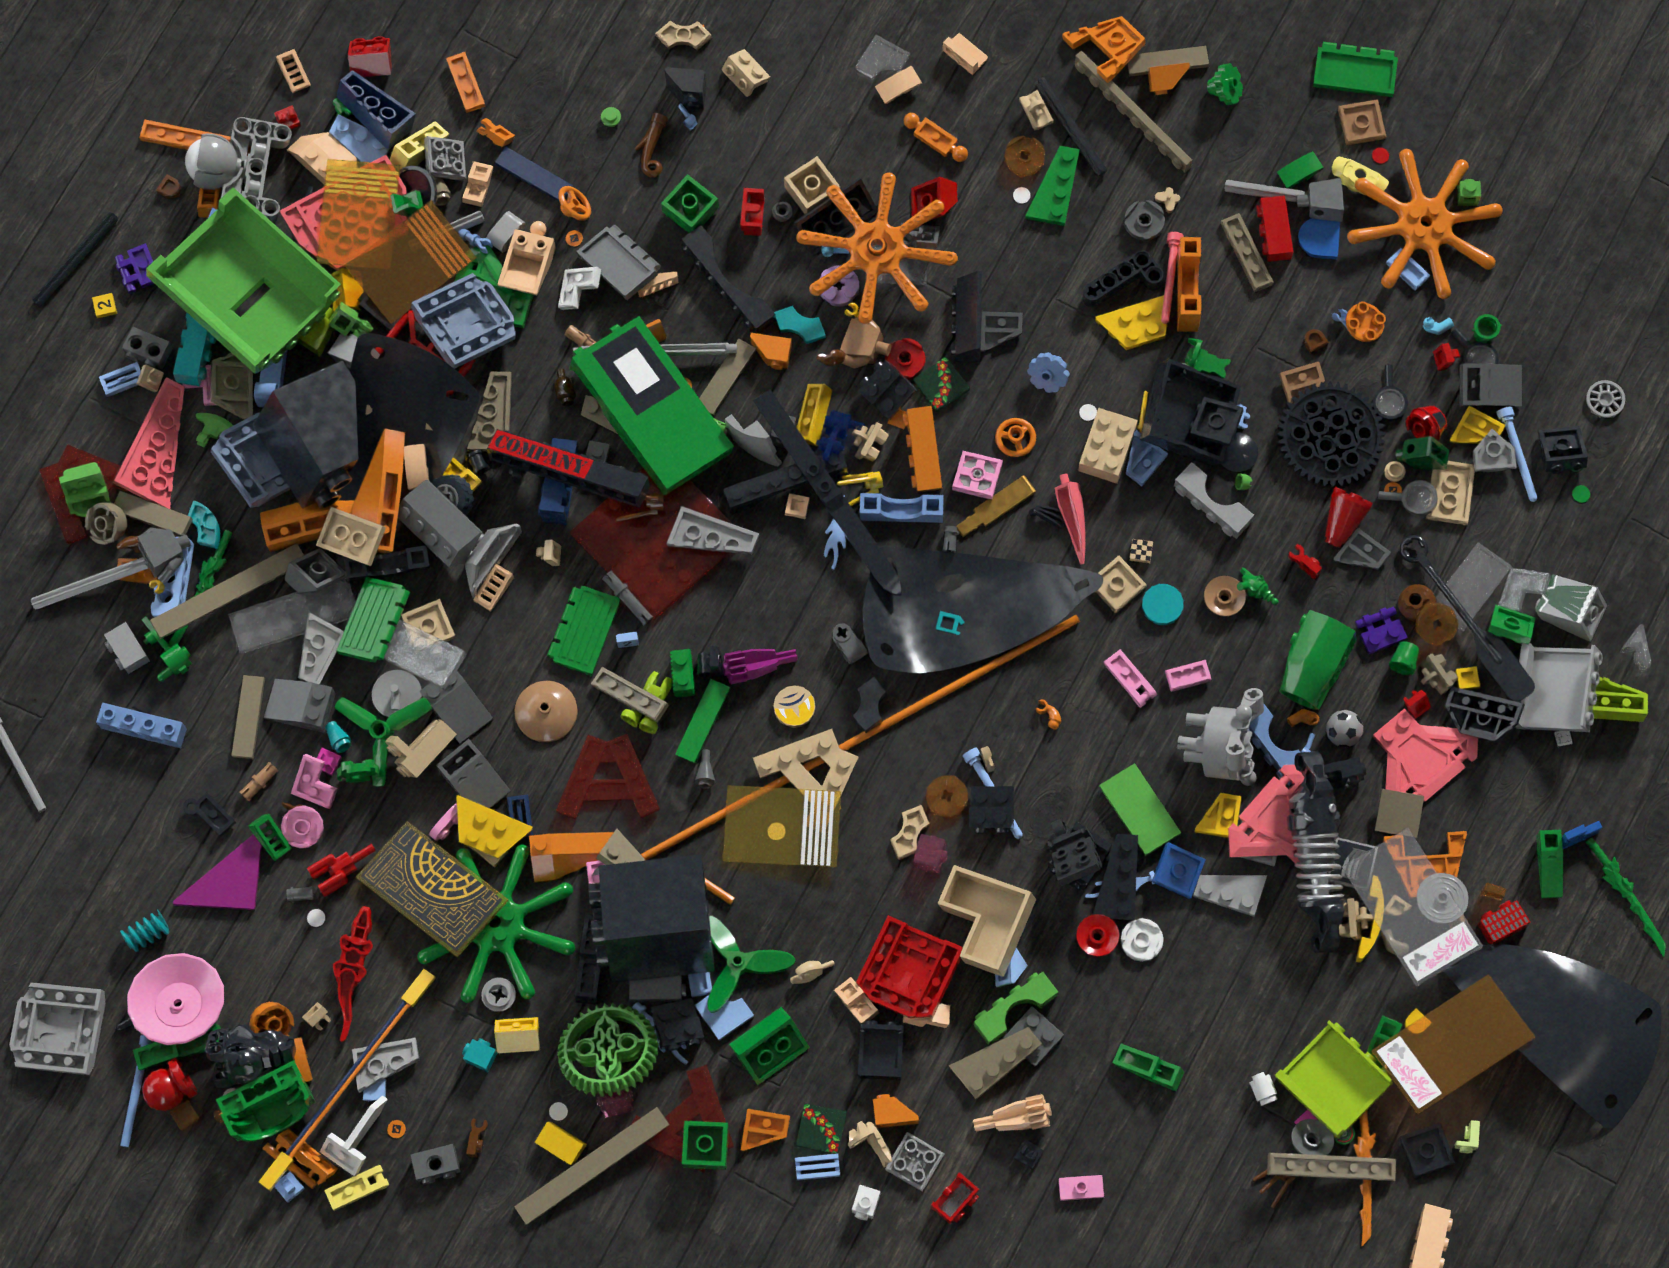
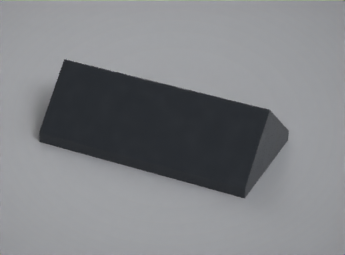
M858 178L841 190L863 221L878 212L861 178ZM830 198L794 222L796 236L799 231L806 230L841 237L854 228ZM804 245L813 256L822 250V246Z

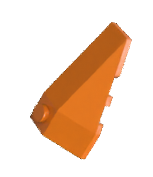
M614 832L559 833L529 836L534 882L556 881L569 873L581 870V868L587 866V862L599 861L596 857Z

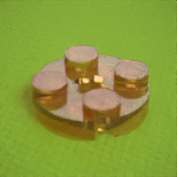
M1018 136L1012 139L1006 147L1005 163L1009 170L1019 177L1033 175L1044 164V147L1033 137L1031 139L1026 138V136ZM1022 152L1030 154L1027 160L1020 158Z
M1443 603L1426 604L1416 619V632L1424 641L1432 645H1441L1446 640H1451L1458 629V619L1454 610ZM1439 619L1441 626L1433 629V622Z
M956 776L938 777L927 787V806L935 815L942 816L943 818H953L961 814L965 809L968 801V791L964 783ZM944 792L953 795L950 802H947L946 799H941L944 796Z

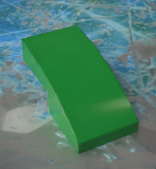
M1310 152L1286 165L1277 173L1287 189H1291L1305 178L1308 180L1323 170L1324 167L1316 154Z

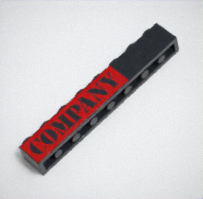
M497 429L487 447L489 460L639 508L650 489L649 479L642 473H634L620 466L615 467L602 460H593L583 454L571 453L564 448L552 447L548 443H540L526 436L521 437L507 430Z

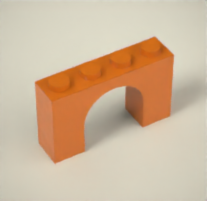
M1180 237L1177 254V332H1198L1201 318V295H1198L1201 237Z

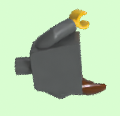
M149 528L140 536L124 538L116 547L119 550L130 548L134 549L136 553H142L155 578L158 577V580L150 581L149 586L150 588H155L158 585L154 593L161 594L165 589L163 583H166L183 561L182 549L190 547L191 543L187 535L175 538L171 529Z

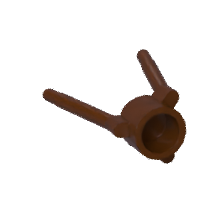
M648 492L644 500H647L646 508H650V510L616 518V521L620 522L647 515H658V510H663V494Z
M1267 1170L1263 1171L1262 1173L1254 1177L1252 1180L1256 1182L1257 1180L1265 1177L1267 1175ZM1275 1175L1259 1193L1263 1194L1278 1179L1286 1180L1271 1204V1207L1275 1208L1290 1183L1296 1177Z

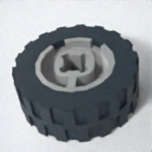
M452 474L440 476L433 480L432 484L464 515L469 513L473 506L474 497L471 485L466 482V479Z

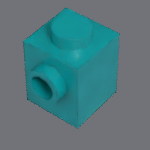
M472 1039L470 1044L467 1043L465 1045L462 1055H464L463 1059L466 1063L489 1072L498 1053L496 1049L490 1047L491 1044L483 1039L478 1041Z

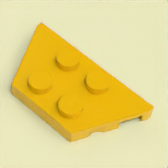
M1164 295L1096 316L1095 321L1097 324H1101L1108 331V334L1117 339L1119 344L1126 350L1164 339L1167 324L1161 322Z
M459 795L456 798L459 842L497 859L533 828Z

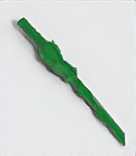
M225 530L214 557L210 556L207 563L203 561L202 570L199 573V585L196 586L198 590L195 596L214 587L213 582L215 579L213 576L215 572H219L227 562L226 559H222V556L232 536V532ZM188 625L174 633L168 644L170 647L176 643L179 644Z
M1593 837L1586 841V844L1605 867L1602 870L1606 876L1602 878L1612 885L1611 888L1618 890L1622 894V898L1628 899L1631 904L1630 909L1640 917L1644 924L1643 930L1652 938L1664 957L1666 943L1633 894L1634 883L1629 882L1627 878L1620 875L1619 863L1614 857L1610 861Z

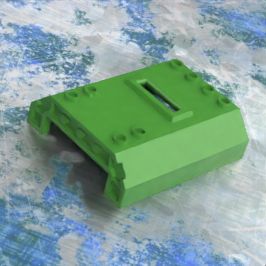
M231 188L219 200L218 209L166 258L160 255L146 268V276L255 374L270 367L273 363L277 364L287 349H293L298 342L297 340L301 336L305 337L311 331V326L315 322L319 323L324 319L328 308L341 295V283L235 188ZM265 283L270 290L239 317L234 311Z

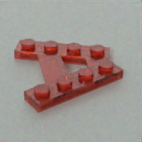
M68 444L58 463L39 471L67 544H71L86 538L87 535L80 516L76 514L71 515L59 480V477L64 476L63 472L65 470L95 462L101 469L108 491L112 487H116L128 493L131 492L113 483L121 467L120 465Z
M588 734L556 809L557 813L576 820L584 801L633 800L640 818L660 810L627 734L608 742ZM616 762L623 779L593 780L600 763Z
M707 1065L686 1071L693 1093L665 1117L669 1126L645 1142V1145L682 1162L683 1138L676 1134L684 1128V1121H692L700 1114L703 1122L726 1123ZM636 1115L632 1124L639 1120L641 1117ZM728 1133V1149H730L734 1145L730 1133ZM696 1169V1170H698V1171L704 1173L706 1169Z

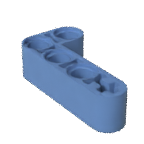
M287 350L283 353L282 359L277 364L273 363L270 367L261 371L260 381L255 383L254 399L258 407L263 408L272 391L283 387Z

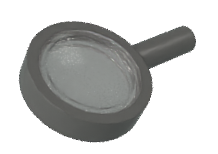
M1422 480L1408 484L1403 493L1379 491L1378 495L1379 500L1402 501L1405 510L1414 516L1430 514L1436 508L1438 502L1437 491L1434 486Z

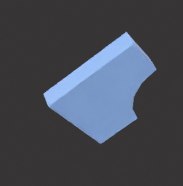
M709 995L695 1004V1008L719 1041L754 1017V1014L742 998L736 1001H728L715 1013H710L708 1010Z

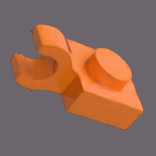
M487 118L481 120L486 129L483 127L478 128L477 132L479 134H487V137L494 144L501 147L513 142L515 135L501 125L495 126Z

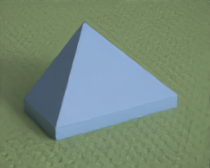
M1017 948L1014 951L1004 977L995 974L996 987L1015 983L1028 966Z

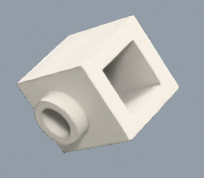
M859 1185L852 1207V1213H855V1217L865 1221L868 1218L873 1219L881 1192Z

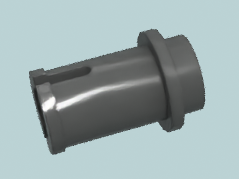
M945 526V530H943L945 534L943 552H956V538L959 535L957 527Z
M312 886L305 888L291 887V889H287L288 902L292 901V903H295V901L314 899Z

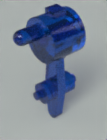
M834 410L831 411L830 416L826 415L823 427L826 428V435L830 436V438L822 437L821 440L816 442V445H819V450L825 451L822 460L828 461L832 453L840 454V451L844 452L845 447L842 446V442L837 441V438L846 440L850 428L860 431L865 424L853 421L850 414Z

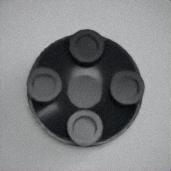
M1235 433L1231 446L1226 448L1224 460L1221 463L1222 467L1233 472L1251 469L1258 457V448L1255 441L1246 434Z

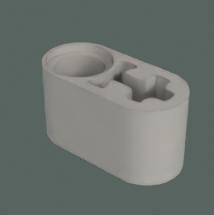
M508 211L491 229L486 239H489L492 245L503 253L510 246L514 230L523 231L526 223Z

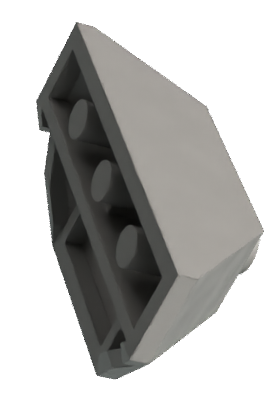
M512 524L487 530L485 534H481L476 543L477 546L471 551L465 562L472 597L475 598L494 565L501 563L522 533L520 525Z

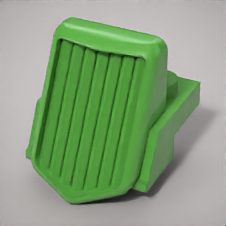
M93 462L67 469L63 472L64 476L59 477L71 515L76 514L77 516L86 517L87 511L93 508L95 504L111 503L105 480L97 463Z

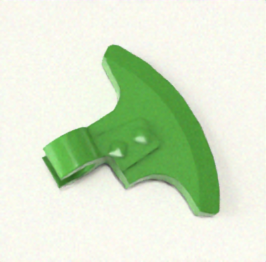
M197 413L196 419L205 425L202 432L197 436V445L205 447L210 437L218 439L224 430L233 425L218 415Z

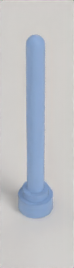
M1512 407L1502 408L1496 412L1498 419L1505 424L1511 445L1515 447L1516 461L1529 500L1535 502L1537 494L1512 422L1514 420Z
M973 748L963 755L964 760L975 768L984 786H994L980 762L981 754L979 750ZM1014 820V829L1010 830L1015 838L1020 839L1022 832Z

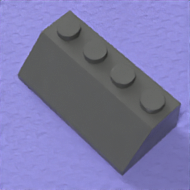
M429 480L423 481L404 497L399 505L398 518L448 567L464 564L482 534V531Z

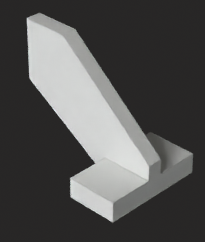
M381 1096L368 1108L346 1142L333 1133L328 1135L320 1153L353 1176L358 1174L366 1156L355 1148L380 1115L388 1099Z

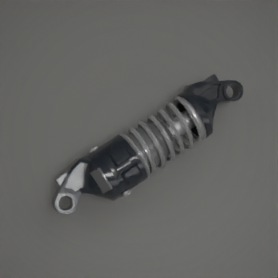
M1318 751L1300 752L1295 755L1294 764L1296 770L1304 776V780L1298 791L1289 800L1290 815L1287 816L1288 830L1291 831L1293 836L1292 838L1296 840L1293 844L1294 847H1297V852L1294 856L1300 860L1294 866L1303 870V872L1297 873L1296 877L1311 879L1310 881L1298 883L1297 887L1300 889H1312V891L1303 892L1297 896L1299 898L1298 901H1300L1298 902V907L1307 913L1318 926L1316 933L1311 938L1312 950L1315 953L1333 952L1339 948V924L1345 912L1343 906L1345 904L1344 895H1329V892L1342 890L1343 887L1341 885H1328V882L1340 880L1342 876L1327 874L1328 871L1341 868L1339 864H1335V860L1341 857L1336 854V849L1339 848V845L1335 844V839L1338 837V827L1341 826L1340 812L1336 811L1333 788L1325 777L1321 754Z

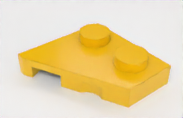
M1220 793L1203 819L1196 826L1195 833L1229 838L1228 828L1232 823L1236 826L1238 824L1241 796Z

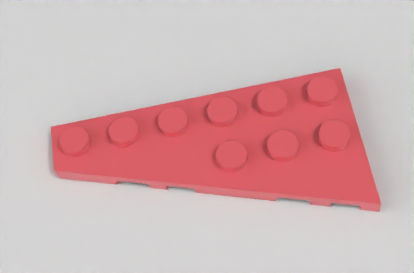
M166 377L113 483L149 502L170 509L178 432L180 430V415L185 387Z

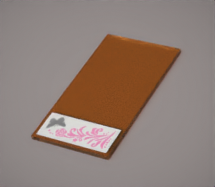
M1488 974L1374 1048L1372 1052L1413 1107L1414 1111L1420 1114L1534 1039L1535 1036Z

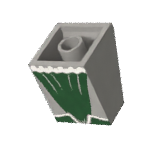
M1552 574L1550 580L1545 583L1544 593L1541 599H1538L1535 609L1541 620L1591 642L1607 604L1598 587Z

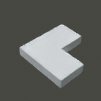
M589 267L565 270L558 308L561 310L578 309L581 291L598 288L601 269Z

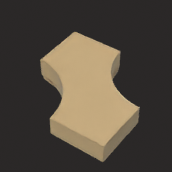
M669 21L655 33L656 37L668 49L677 45H689L698 50L712 38V35L699 22L689 26H680Z
M922 805L902 812V829L898 835L890 839L898 860L918 853L917 838L920 832L930 825Z

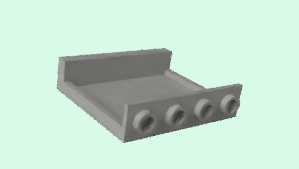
M1522 643L1519 663L1534 681L1535 689L1531 695L1519 701L1525 704L1519 723L1515 728L1589 732L1590 725L1594 722L1592 711L1593 705L1597 701L1595 690L1600 680L1598 669L1603 659L1601 651L1595 645H1591V649L1533 647L1531 643L1529 645Z

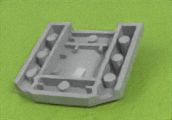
M31 983L25 996H21L17 1002L9 1045L14 1054L15 1066L23 1069L90 1075L95 1063L104 1014L105 992L101 989Z

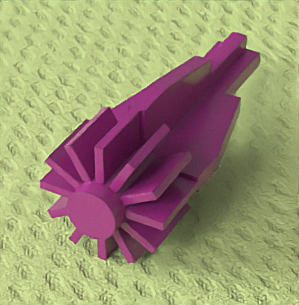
M750 649L742 652L740 650L724 654L725 661H723L722 670L729 683L735 684L775 671L777 666L796 662L798 657L795 649L776 653L775 649Z

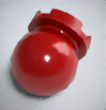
M177 1058L168 1062L169 1069H158L145 1078L142 1092L144 1100L149 1107L160 1111H168L177 1107L184 1095L191 1099L198 1094L189 1074L184 1076L180 1068L183 1065Z

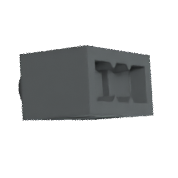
M132 327L122 347L128 359L135 362L140 360L144 362V365L161 370L173 349L169 341L135 327ZM142 344L140 348L133 349L134 345ZM160 351L158 356H151L153 352Z

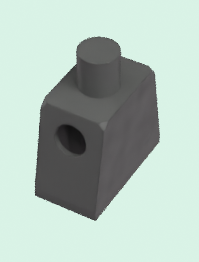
M1341 178L1310 183L1308 195H1297V207H1309L1310 218L1342 222L1344 206Z

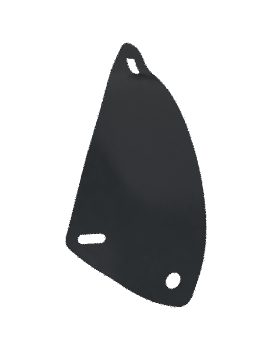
M372 333L360 335L356 342L349 371L356 385L358 461L349 473L352 481L339 490L341 498L338 501L355 500L384 429L405 432L404 446L424 444L429 481L432 483L435 478L442 476L470 425L480 399L477 390L457 370L430 352L387 336ZM380 347L384 349L386 354L383 358L376 359L371 355L372 349ZM451 390L467 393L469 400L450 399L446 396V392ZM367 405H370L372 408L370 414H366ZM426 423L431 427L432 430L426 429ZM404 459L399 505L403 498L413 491L408 490ZM397 518L395 534L405 525L399 518ZM337 554V564L346 572L344 562L346 557Z
M884 546L880 549L886 558L890 557L894 560L902 595L895 596L885 591L878 584L872 573H869L863 605V626L868 652L871 660L878 667L908 673L935 672L974 663L1014 648L1050 629L1070 614L1083 599L1097 591L1103 584V577L1095 572L1061 565ZM961 574L966 578L964 584L954 591L938 592L934 588L935 582L944 576ZM1088 579L1090 586L1079 591L1074 590L1076 583ZM940 611L961 616L964 624L960 625L958 623L956 631L960 632L959 635L936 630ZM943 617L940 627L952 630L955 619ZM882 643H887L893 648L894 653L892 656L882 652L880 648Z
M1478 944L1475 948L1457 958L1459 960L1457 965L1448 963L1441 967L1443 972L1523 1055L1605 1128H1612L1620 1122L1643 1089L1656 1058L1661 1033V1007L1657 1001L1628 983L1597 968L1558 954L1522 946ZM1646 1008H1650L1652 1015L1642 1026H1637L1635 1023L1636 1019ZM1613 1094L1617 1097V1104L1609 1109L1605 1106L1604 1101L1608 1095Z

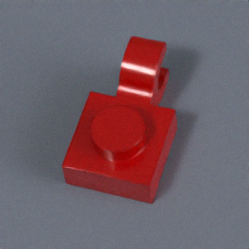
M1297 544L1295 549L1300 554L1294 555L1290 552L1288 557L1290 560L1298 563L1299 567L1315 580L1320 575L1322 567L1318 560L1304 555V548Z

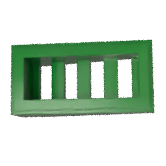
M264 814L248 825L251 832L274 861L292 849L270 814ZM265 823L267 826L260 830L259 826ZM271 830L272 833L265 837L264 834ZM276 836L277 840L270 844L269 841ZM281 843L283 846L275 852L273 848Z

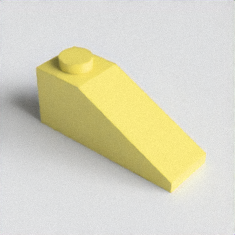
M436 121L396 144L390 157L391 164L397 170L407 166H418L425 159L424 138L431 136L446 139L449 137V133Z

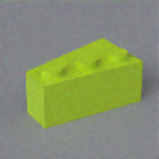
M1600 677L1599 684L1596 685L1595 690L1597 701L1593 705L1592 713L1594 718L1643 722L1648 714V694L1624 684L1614 683L1606 677Z

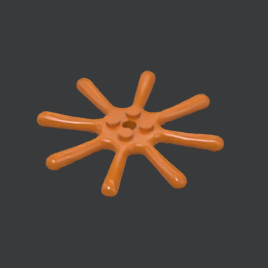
M1404 149L1399 153V157L1412 194L1410 202L1402 203L1365 178H1359L1355 182V188L1359 192L1395 211L1399 216L1398 222L1391 225L1352 230L1348 233L1347 239L1351 244H1357L1387 236L1401 235L1405 239L1406 244L1382 277V286L1387 289L1394 287L1413 252L1416 249H1423L1429 256L1437 295L1441 299H1447L1451 296V288L1438 249L1442 244L1451 245L1487 270L1494 268L1496 264L1493 256L1455 236L1452 232V226L1461 222L1499 217L1502 215L1503 210L1498 203L1460 212H1450L1446 209V200L1469 168L1467 161L1463 159L1456 161L1435 198L1425 197L1421 190L1413 152L1410 149ZM1421 221L1428 223L1429 227L1423 226Z
M885 173L882 176L877 218L872 223H865L859 217L837 185H831L827 188V196L854 226L855 233L852 237L843 238L806 230L799 231L796 236L800 244L842 248L848 250L851 254L848 262L810 285L809 291L812 295L819 296L856 269L866 272L867 278L858 314V320L862 324H868L872 320L877 278L883 273H888L895 279L917 311L927 309L928 301L899 268V263L902 259L911 258L953 266L958 261V256L954 252L907 247L903 242V238L908 233L944 211L945 207L942 201H933L901 226L892 227L888 224L887 218L896 182V177L892 173ZM874 245H880L882 248L880 250H874L872 247Z

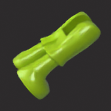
M653 671L648 677L643 690L664 701L672 687L673 680L666 677L661 687H658L656 683L660 674ZM625 709L622 712L621 719L629 725L637 727L639 724V728L642 731L651 734L656 733L658 724L654 720L645 716L640 722L642 714L634 709Z

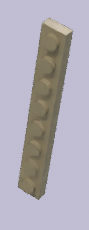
M1080 51L1075 57L1076 69L1081 74H1086L1089 77L1090 83L1094 87H1099L1103 91L1104 97L1109 101L1112 100L1119 112L1123 115L1126 114L1133 126L1140 128L1144 132L1145 137L1150 142L1153 141L1158 146L1159 151L1172 160L1173 165L1177 169H1182L1186 173L1191 168L1192 159L1112 80L1107 83L1097 73L1098 66Z

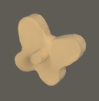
M1168 187L1165 192L1156 193L1155 201L1164 203L1166 212L1171 213L1174 210L1175 204L1179 203L1180 196L1173 194V189Z

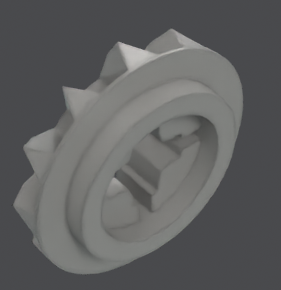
M491 979L482 989L483 1003L494 1012H503L511 1008L515 1001V988L507 979ZM502 987V994L505 997L500 998L496 1003V997L491 993H498Z

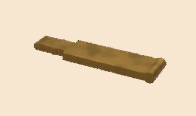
M1024 475L995 494L992 500L988 499L973 509L974 514L956 526L958 528L957 531L964 537L973 530L975 531L982 524L985 527L1035 494L1036 490Z

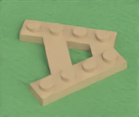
M832 729L753 758L760 778L781 771L804 796L805 790H809L808 801L810 803L811 791H815L813 830L815 831L818 791H822L820 833H822L824 791H828L827 827L829 823L831 792H834V812L858 760V756L839 748ZM821 757L829 765L830 770L822 786L801 763ZM810 813L807 818V827H809Z

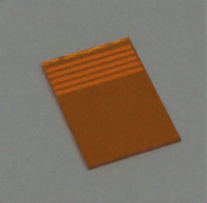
M430 200L345 267L388 322L392 324L411 309L413 301L435 291L477 257L433 201Z

